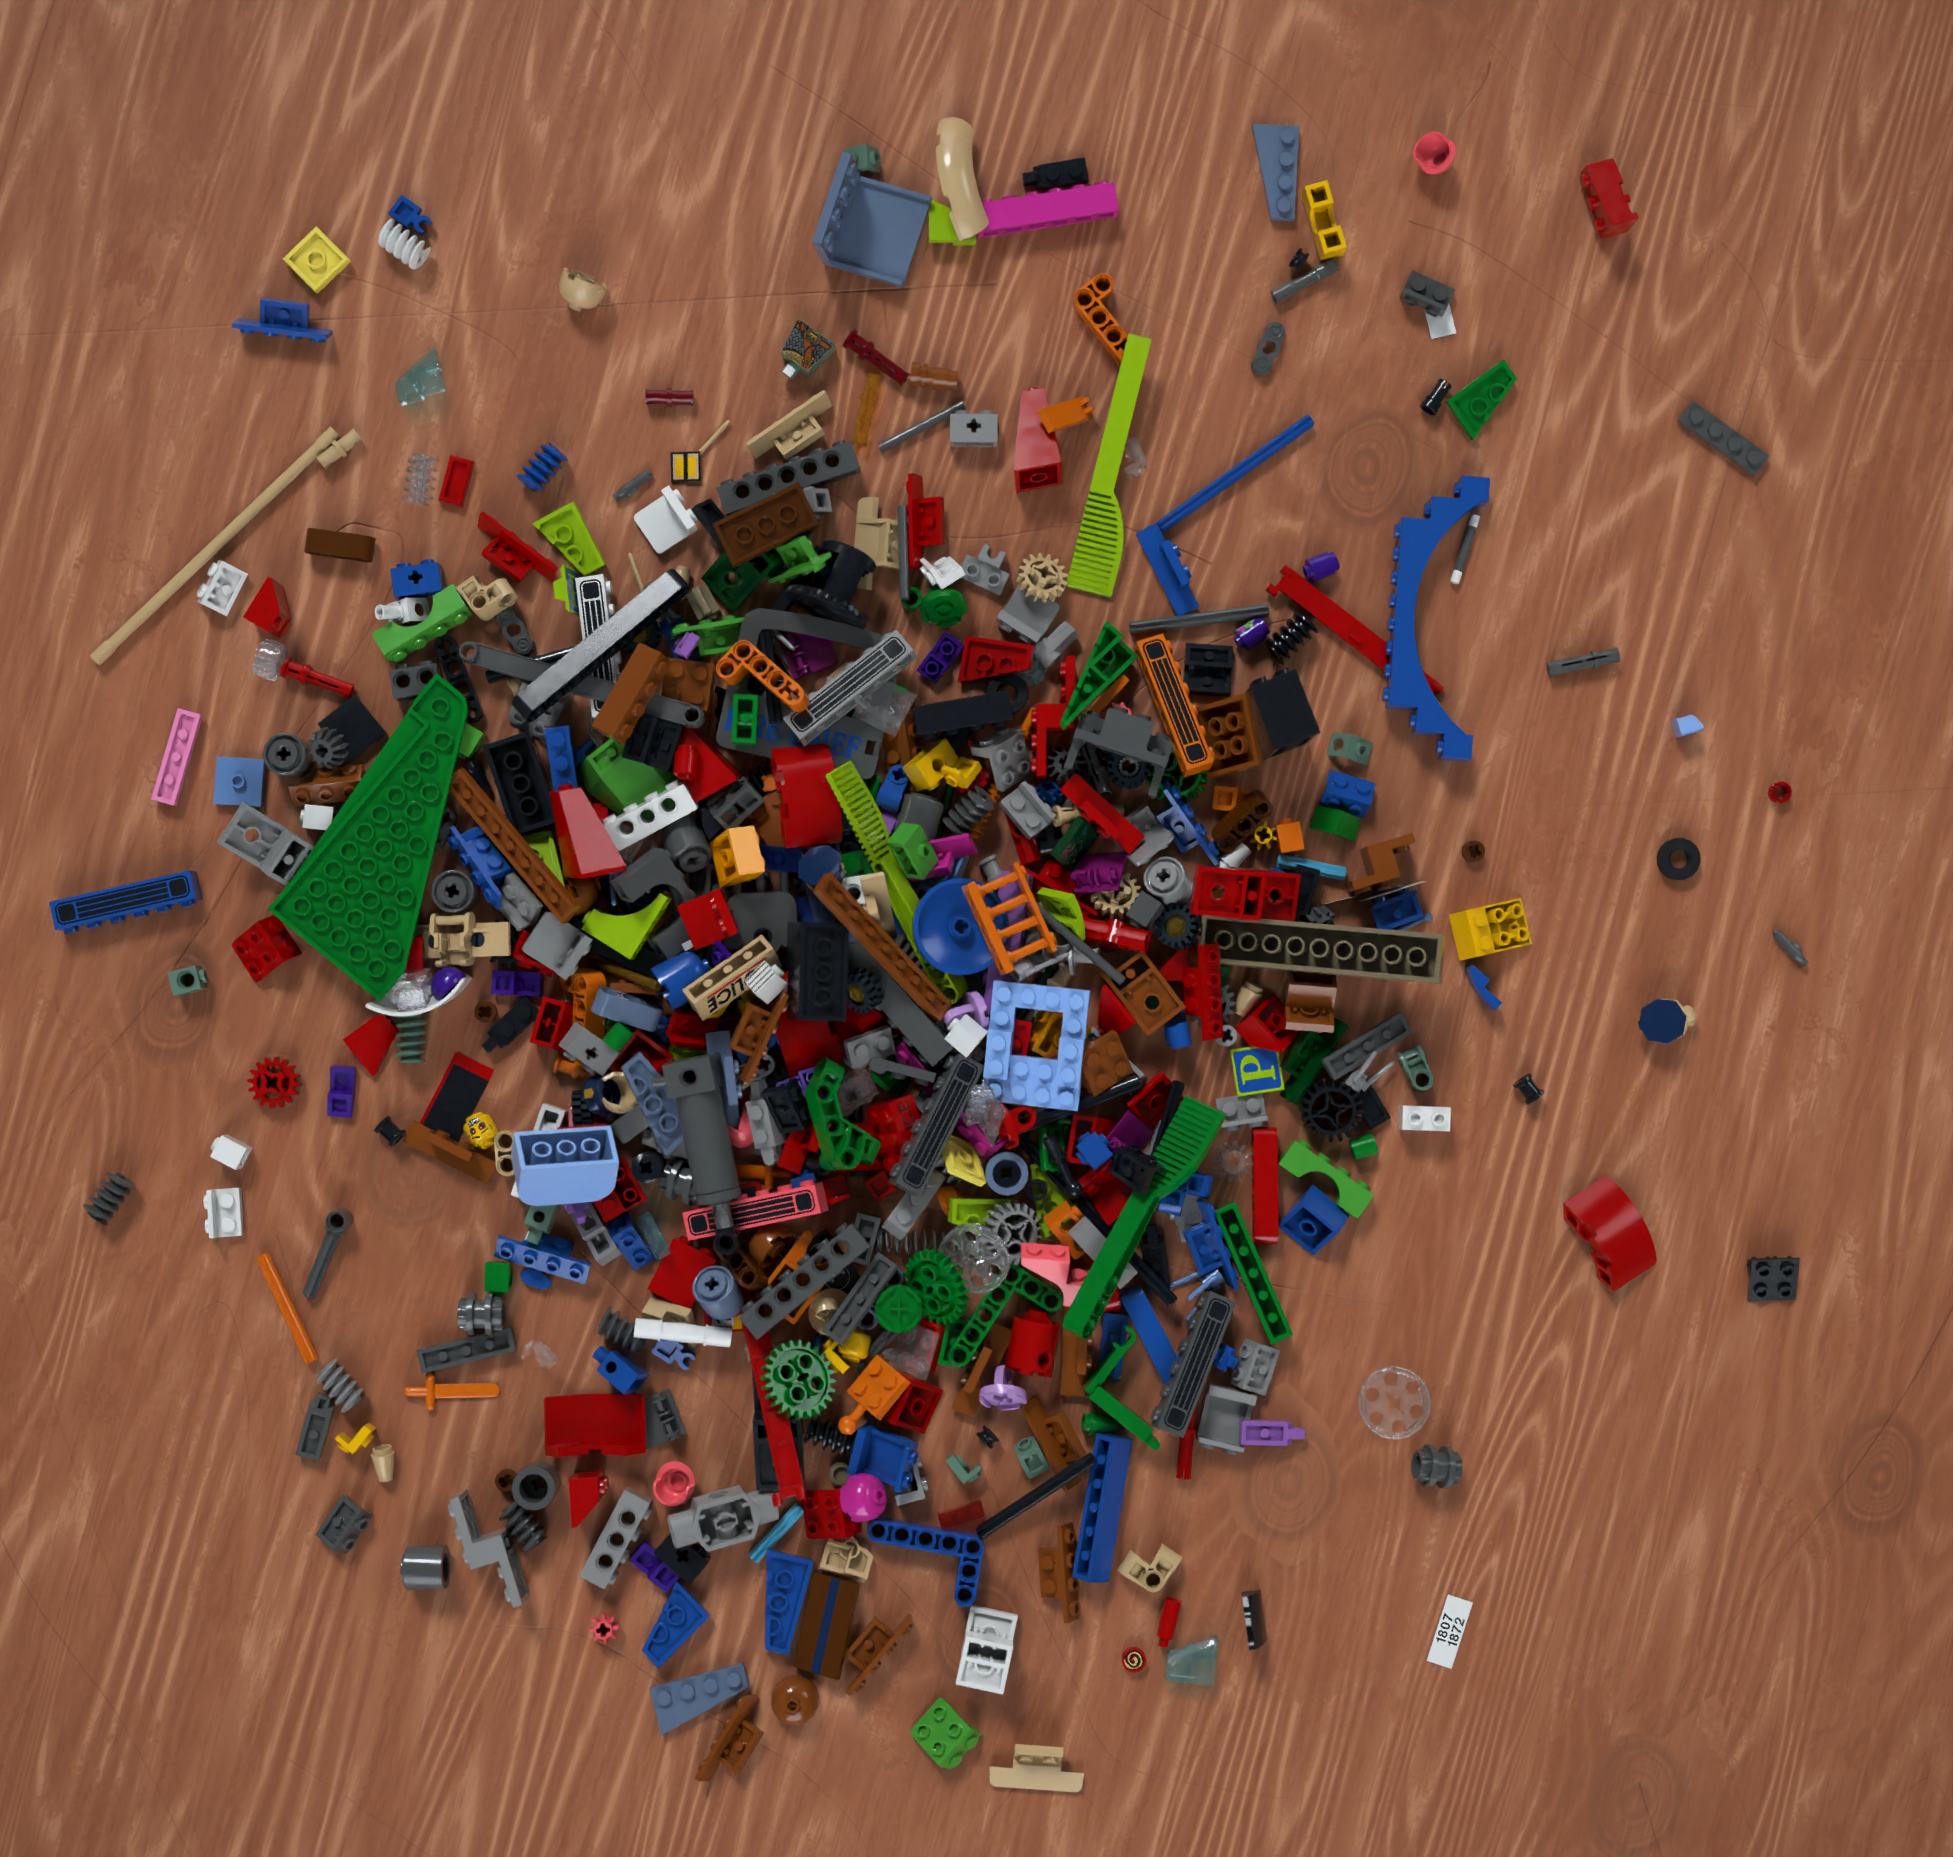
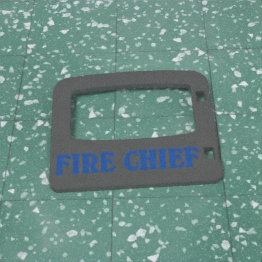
M757 608L745 616L738 641L747 640L757 648L759 634L763 630H776L823 638L866 650L877 645L883 635L824 618ZM750 650L743 652L741 658L747 657ZM750 673L737 685L727 686L716 734V741L721 747L771 758V749L803 746L784 720L780 724L769 723L766 698L760 696L757 746L733 745L734 694H755L748 691ZM897 674L890 679L889 683L883 684L873 692L869 714L866 718L842 717L807 745L827 744L835 769L847 761H852L863 780L872 778L877 766ZM781 703L782 717L784 718L790 708L786 704ZM868 740L876 742L873 755L865 754Z

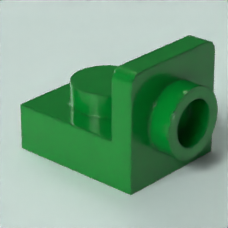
M866 849L841 853L842 863L846 871L845 878L874 873L870 865L872 860L868 861L869 854L865 855L864 853Z

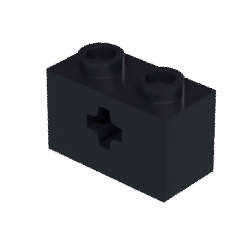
M670 1533L654 1551V1554L689 1585L711 1559L708 1556L709 1552L700 1544L697 1546L691 1544L675 1549ZM686 1549L688 1551L687 1556L681 1558L679 1556L681 1551L683 1552Z

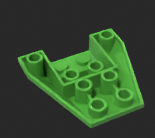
M609 739L586 757L579 768L580 782L588 793L617 814L625 813L623 809L636 802L639 805L645 802L644 797L655 791L658 794L666 790V785L678 780L677 776L673 775L674 766L670 773L622 757L625 744L623 745ZM671 798L663 800V805L667 809H673L676 806L675 801ZM646 809L642 811L644 819L652 820L655 818L651 810Z

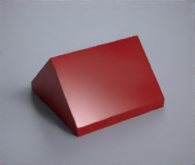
M1158 1071L1125 1104L1143 1123L1152 1129L1162 1118L1172 1082L1162 1071Z

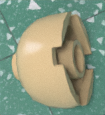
M564 268L559 281V292L562 298L568 301L567 306L569 308L581 311L582 308L591 309L596 307L602 301L608 286L603 282L601 286L595 284L594 282L597 279L575 269H571L569 273L568 269Z

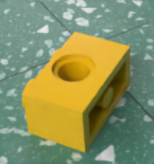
M944 738L931 742L902 769L917 791L924 789L931 791L940 785L939 780L941 778H945L941 771L943 765L953 768L959 758L947 739Z

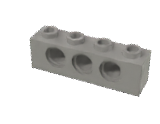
M628 1486L624 1489L579 1575L580 1577L604 1590L608 1583L614 1584L619 1574L616 1571L619 1562L625 1563L630 1553V1550L627 1549L630 1541L636 1542L642 1530L638 1527L641 1520L647 1521L653 1507L649 1506L652 1501L651 1498ZM625 1512H632L635 1515V1521L632 1523L626 1522L623 1514ZM614 1533L621 1534L624 1537V1543L616 1544L612 1540V1535ZM609 1555L613 1560V1564L609 1566L604 1565L601 1562V1556Z

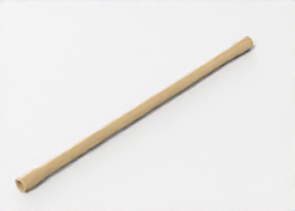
M330 426L315 440V443L120 629L91 653L90 657L98 665L105 662L116 651L118 646L309 466L317 456L326 451L332 445V442L334 440L337 441L341 436Z

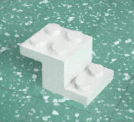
M976 1605L970 1606L956 1678L957 1685L998 1694L1004 1693L1013 1651V1637L1018 1614Z

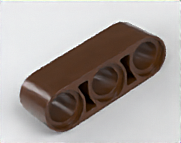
M308 528L304 552L317 556L371 563L373 562L376 538L360 534Z
M1261 790L1251 791L1214 826L1211 835L1222 852H1231L1236 849L1271 815L1273 807L1265 793Z
M724 1236V1244L726 1246L729 1245V1247H732V1238L729 1236ZM713 1242L715 1252L739 1285L757 1294L767 1287L768 1278L766 1274L751 1258L749 1251L743 1243L732 1254L722 1255L716 1251Z

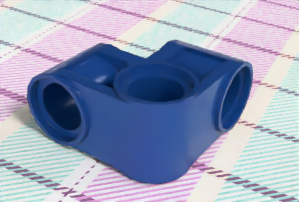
M1183 1009L1163 1026L1167 1046L1171 1047V1049L1192 1045L1189 1025L1186 1020L1185 1010Z
M1195 1171L1178 1189L1160 1199L1157 1211L1181 1217L1186 1194L1209 1200L1214 1176Z

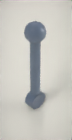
M1427 912L1424 914V917L1395 930L1405 931L1424 921L1429 922L1433 919V915Z

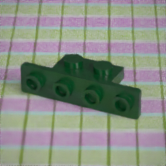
M1334 1018L1335 1026L1333 1033L1323 1032L1317 1034L1314 1031L1302 1030L1279 1065L1292 1075L1280 1096L1296 1106L1300 1103L1322 1069L1323 1064L1320 1060L1332 1053L1348 1028V1025Z

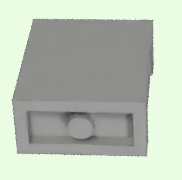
M1208 1382L1195 1437L1197 1442H1200V1446L1207 1449H1214L1215 1446L1224 1448L1223 1452L1237 1455L1238 1452L1244 1453V1445L1238 1443L1240 1419H1250L1253 1405L1255 1406L1257 1395Z

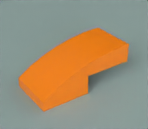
M1215 786L1212 809L1230 812L1248 793L1254 790Z

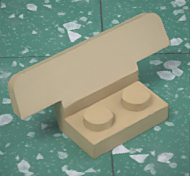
M861 498L857 506L854 547L870 556L874 560L876 567L899 570L898 521L888 518L877 519L879 498ZM869 572L868 575L865 574L864 577H861L857 589L872 590L873 573Z
M1015 1744L1013 1768L989 1766L991 1785L1008 1788L1079 1792L1082 1789L1084 1773L1062 1772L1061 1762L1064 1747Z

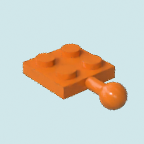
M876 1354L846 1391L859 1404L850 1415L843 1416L839 1420L838 1428L840 1432L845 1435L853 1434L857 1429V1421L866 1410L878 1420H881L911 1382Z

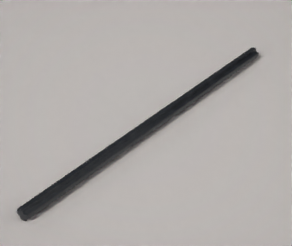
M978 1083L977 1086L973 1089L976 1093L978 1092L980 1083ZM984 1101V1103L989 1108L991 1105L997 1103L992 1101ZM1026 1133L1018 1135L1019 1146L1041 1169L1039 1147ZM1050 1170L1044 1172L1066 1196L1064 1190L1066 1183L1061 1173L1058 1171L1050 1172ZM1083 1195L1078 1199L1068 1198L1107 1239L1113 1227L1105 1223L1093 1205ZM1134 1251L1129 1263L1167 1306H1171L1177 1300V1296Z

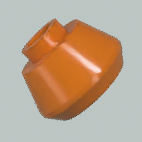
M953 1185L940 1186L936 1192L938 1201L946 1216H948L949 1198H964L960 1188L955 1189Z

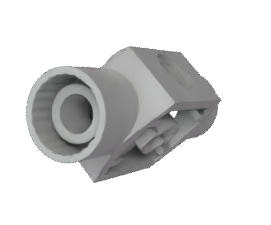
M740 1485L694 1497L690 1509L667 1515L668 1526L675 1549L699 1542L709 1552L755 1539L758 1525L779 1520L778 1507H773L771 1495L774 1494L773 1490H757L746 1493Z

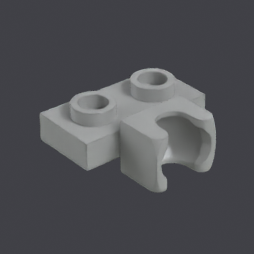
M984 543L978 559L968 554L966 555L961 566L966 575L961 578L1001 595L1010 576V573L1000 569L1007 552L1000 551L998 556L992 559L988 554L990 545Z

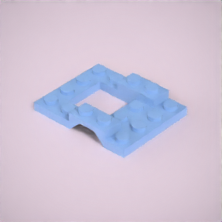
M994 980L983 1073V1101L1071 1111L1079 1110L1081 1070L1091 990ZM1016 1007L1063 1012L1058 1059L1012 1054Z

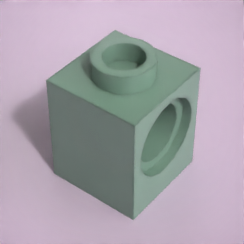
M194 965L167 973L173 996H182L207 989L206 983L209 982L208 974L205 969H202V966ZM188 974L194 976V983L190 987L185 982Z

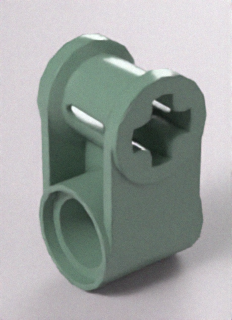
M1416 1044L1415 1048L1406 1052L1396 1053L1399 1064L1405 1072L1411 1088L1416 1091L1429 1089L1434 1079L1420 1044ZM1416 1056L1414 1059L1407 1060L1410 1057ZM1419 1073L1425 1075L1427 1079L1423 1087L1418 1086L1415 1081Z

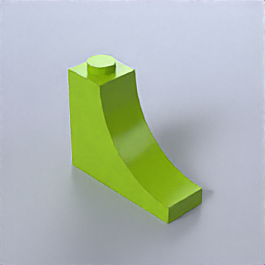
M659 893L656 899L646 908L623 916L611 915L600 909H594L585 915L582 921L584 923L582 930L630 960H635L672 898L664 893Z

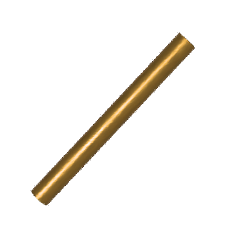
M593 959L591 962V967L657 991L662 988L658 980L597 959Z

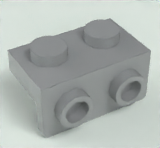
M888 1025L843 1041L847 1055L843 1058L844 1063L852 1069H862L874 1058L885 1060L888 1056L896 1053L891 1029Z

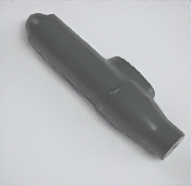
M651 470L643 471L630 482L624 484L612 496L616 501L626 496H631L639 490V486L651 478L653 472Z
M1773 930V937L1802 967L1806 966L1809 962L1803 956L1800 946L1796 942H1791L1781 931Z

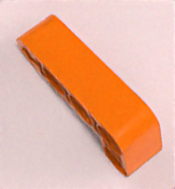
M1100 273L1076 291L1073 307L1116 363L1121 366L1128 335L1102 304L1111 296L1114 282L1110 275ZM1106 283L1109 289L1100 291L1096 285ZM1087 297L1090 300V304L1083 306L1079 304L1078 299ZM1100 315L1105 319V322L1096 324L1092 318ZM1114 333L1119 336L1120 340L1110 342L1107 336Z
M747 640L736 642L716 665L717 674L727 685H737L750 673L791 710L802 712L809 706V697L802 687ZM750 650L747 657L741 658L743 652ZM762 665H767L765 671L758 672ZM729 668H734L730 675H725ZM778 680H784L780 687H775ZM791 691L799 698L797 701L789 695Z
M577 968L576 972L572 976H568L566 980L560 977L562 988L573 993L572 1025L577 1022L602 1040L605 1035V1017L593 1013L590 1009L599 987H606L605 976L603 973L590 968ZM587 1048L585 1052L588 1054L590 1049ZM579 1059L574 1062L578 1066L583 1064Z

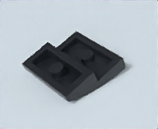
M1186 643L1183 683L1187 684L1189 693L1193 695L1230 697L1233 646Z
M356 694L318 723L321 729L327 727L330 730L337 729L338 735H344L343 742L349 743L345 748L349 752L345 757L349 763L386 734L384 728L372 716L371 712Z
M643 714L633 728L632 735L626 741L622 757L671 773L674 766L675 751L678 750V746L681 744L686 727L655 716Z

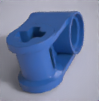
M894 765L889 769L875 800L878 807L898 813L909 780L902 769L903 765Z

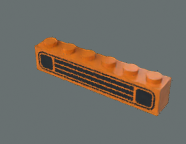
M1163 633L1137 641L1134 653L1138 655V663L1165 732L1170 737L1169 741L1174 742L1172 749L1183 777L1210 770L1214 762L1213 760H1215L1214 751L1206 743V731L1203 725L1198 723L1196 718L1198 717L1197 708L1189 700V688L1181 680L1180 665L1177 661L1174 662L1173 649L1170 641L1165 639Z

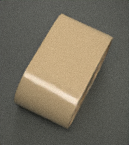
M505 1130L499 1132L494 1139L497 1171L503 1176L514 1175V1170L511 1172L506 1171L503 1167V1162L507 1158L511 1159L512 1145L509 1148L504 1147L501 1139L507 1134L512 1138L513 1142L514 1131Z

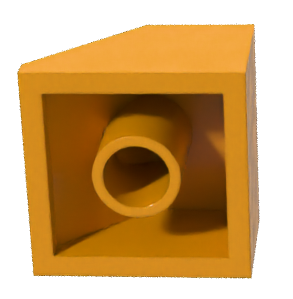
M754 826L729 828L709 842L720 888L755 879L765 872V860L761 856L759 848L760 839Z

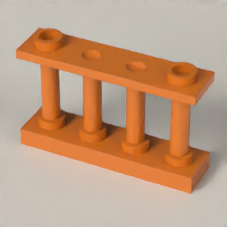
M1018 862L1008 865L1011 873L980 886L979 884L976 885V882L973 881L961 887L1000 975L1013 971L1014 961L1045 948L1047 954L1057 951L1055 946L1057 945L1056 937L1052 931L1049 932L1026 881L1028 878L1027 872ZM1014 881L1016 882L1021 895L992 908L986 907L983 900L986 894ZM1022 904L1026 905L1031 917L1005 929H996L993 923L996 916ZM1032 926L1036 927L1041 939L1013 952H1006L1003 945L1004 939Z

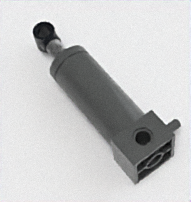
M715 1052L662 1065L664 1076L652 1078L651 1084L654 1088L666 1086L668 1098L676 1099L697 1205L708 1204V1206H712L717 1227L715 1229L714 1247L718 1253L730 1255L741 1246L742 1235L737 1230L736 1225L733 1224L729 1202L734 1198L742 1196L720 1090V1087L725 1086L726 1082L720 1053ZM692 1071L696 1074V1079L692 1076ZM724 1236H729L732 1238V1247H728L724 1244Z

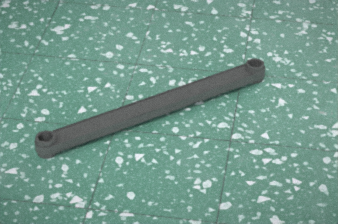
M470 641L464 642L459 648V655L467 664L533 682L552 666L549 663ZM474 648V655L468 658L467 652ZM589 675L569 693L604 703L615 682ZM656 694L651 697L644 711V714L692 729L700 728L705 722V714L699 707ZM692 713H699L696 721L689 722V716Z

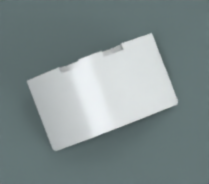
M465 973L466 977L461 978L456 987L440 1001H437L432 995L431 985L418 989H403L393 986L381 1002L376 999L367 1003L365 1007L391 1016L421 1014L438 1008L454 999L465 989L473 977Z

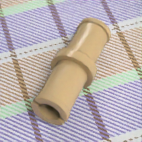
M352 428L338 441L334 440L332 446L317 456L316 459L326 470L327 467L341 456L344 458L347 455L346 452L362 441V438Z

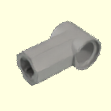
M1064 621L1050 636L1043 638L1035 646L1034 656L1048 669L1079 635L1070 624Z

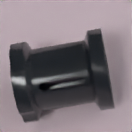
M1531 1073L1526 1074L1513 1084V1087L1518 1088L1523 1094L1527 1105L1544 1094L1543 1089H1539L1531 1079Z
M387 1116L376 1126L374 1132L380 1133L389 1142V1146L393 1147L404 1137L406 1131L404 1129L400 1130L391 1121L392 1118Z

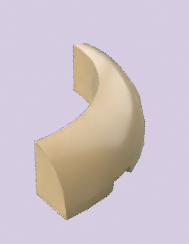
M950 117L944 118L939 122L937 136L940 138V145L936 146V159L942 192L946 198H949L951 205L949 216L959 241H962L981 232L990 222L982 205L973 169L972 141L975 131L963 119Z

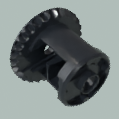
M834 540L823 541L819 547L818 555L830 552L832 556L825 561L826 566L821 569L814 587L801 584L791 585L787 588L785 596L793 605L811 616L864 629L866 618L858 609L850 604V601L860 578L864 577L865 574L868 575L869 572L873 573L876 569V564L870 556L853 546Z

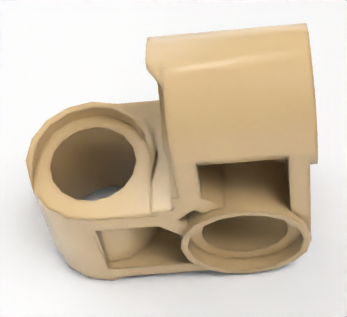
M473 575L456 587L465 602L483 621L492 619L504 609L512 606L518 598L506 578L497 579L488 586H484L479 577Z
M1162 1543L1155 1557L1148 1562L1130 1549L1117 1570L1146 1590L1157 1592L1175 1571L1182 1556ZM1156 1574L1160 1580L1157 1584L1150 1585L1146 1581L1147 1576Z

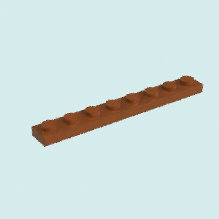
M458 769L453 775L450 787L452 794L561 924L568 923L581 907L466 769Z
M831 872L825 873L812 892L934 1022H940L952 1003Z

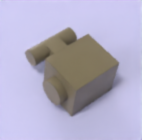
M707 584L701 588L700 586L692 588L691 593L687 594L686 597L699 622L707 619H712L714 622L719 619L718 615L722 612Z

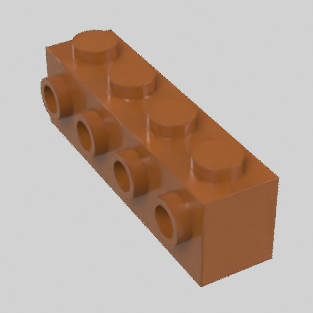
M638 643L591 726L602 735L624 745L632 735L637 721L644 714L651 697L656 693L663 676L668 672L671 661L661 652Z

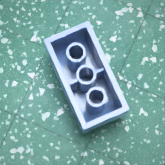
M611 1126L514 1132L511 1160L518 1196L525 1204L545 1206L593 1202L608 1196L615 1188L619 1160Z

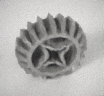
M1015 1200L1011 1202L1002 1201V1206L999 1204L994 1205L995 1212L992 1210L987 1211L988 1219H982L985 1227H981L979 1230L984 1232V1235L979 1237V1239L985 1243L981 1248L987 1251L986 1255L989 1258H993L996 1263H1002L1006 1266L1010 1264L1019 1265V1261H1021V1242L1036 1243L1037 1239L1042 1238L1040 1234H1037V1231L1042 1229V1227L1036 1224L1039 1218L1034 1215L1035 1211L1028 1208L1027 1204L1019 1203ZM1011 1215H1018L1015 1219H1011L1009 1222L1004 1221L1007 1217ZM1012 1244L1017 1245L1012 1250L1003 1251L1006 1247L1009 1248Z

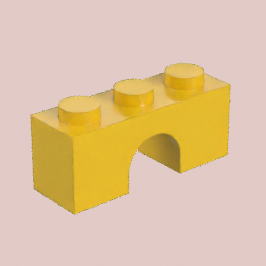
M1328 180L1304 186L1301 196L1320 262L1343 256L1347 246L1341 225L1337 226L1334 219V201Z

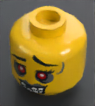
M478 1112L465 1120L466 1123L463 1126V1130L470 1145L473 1147L481 1146L482 1149H486L494 1144L495 1136L499 1132L491 1115Z

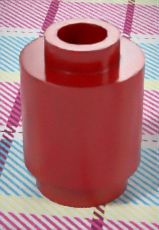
M679 745L678 750L675 751L673 775L677 776L679 781L690 782L692 778L698 776L699 753L696 746Z

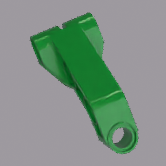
M823 1057L816 1065L805 1091L806 1101L821 1150L818 1158L819 1165L826 1171L854 1169L860 1161L873 1165L882 1143L843 1118L836 1093L840 1087L845 1069L831 1059ZM819 1088L822 1090L821 1098L818 1095ZM829 1121L832 1125L831 1131L828 1130L827 1126Z

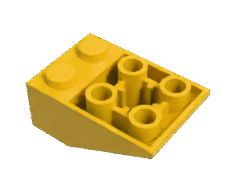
M1521 898L1449 914L1459 961L1532 944Z

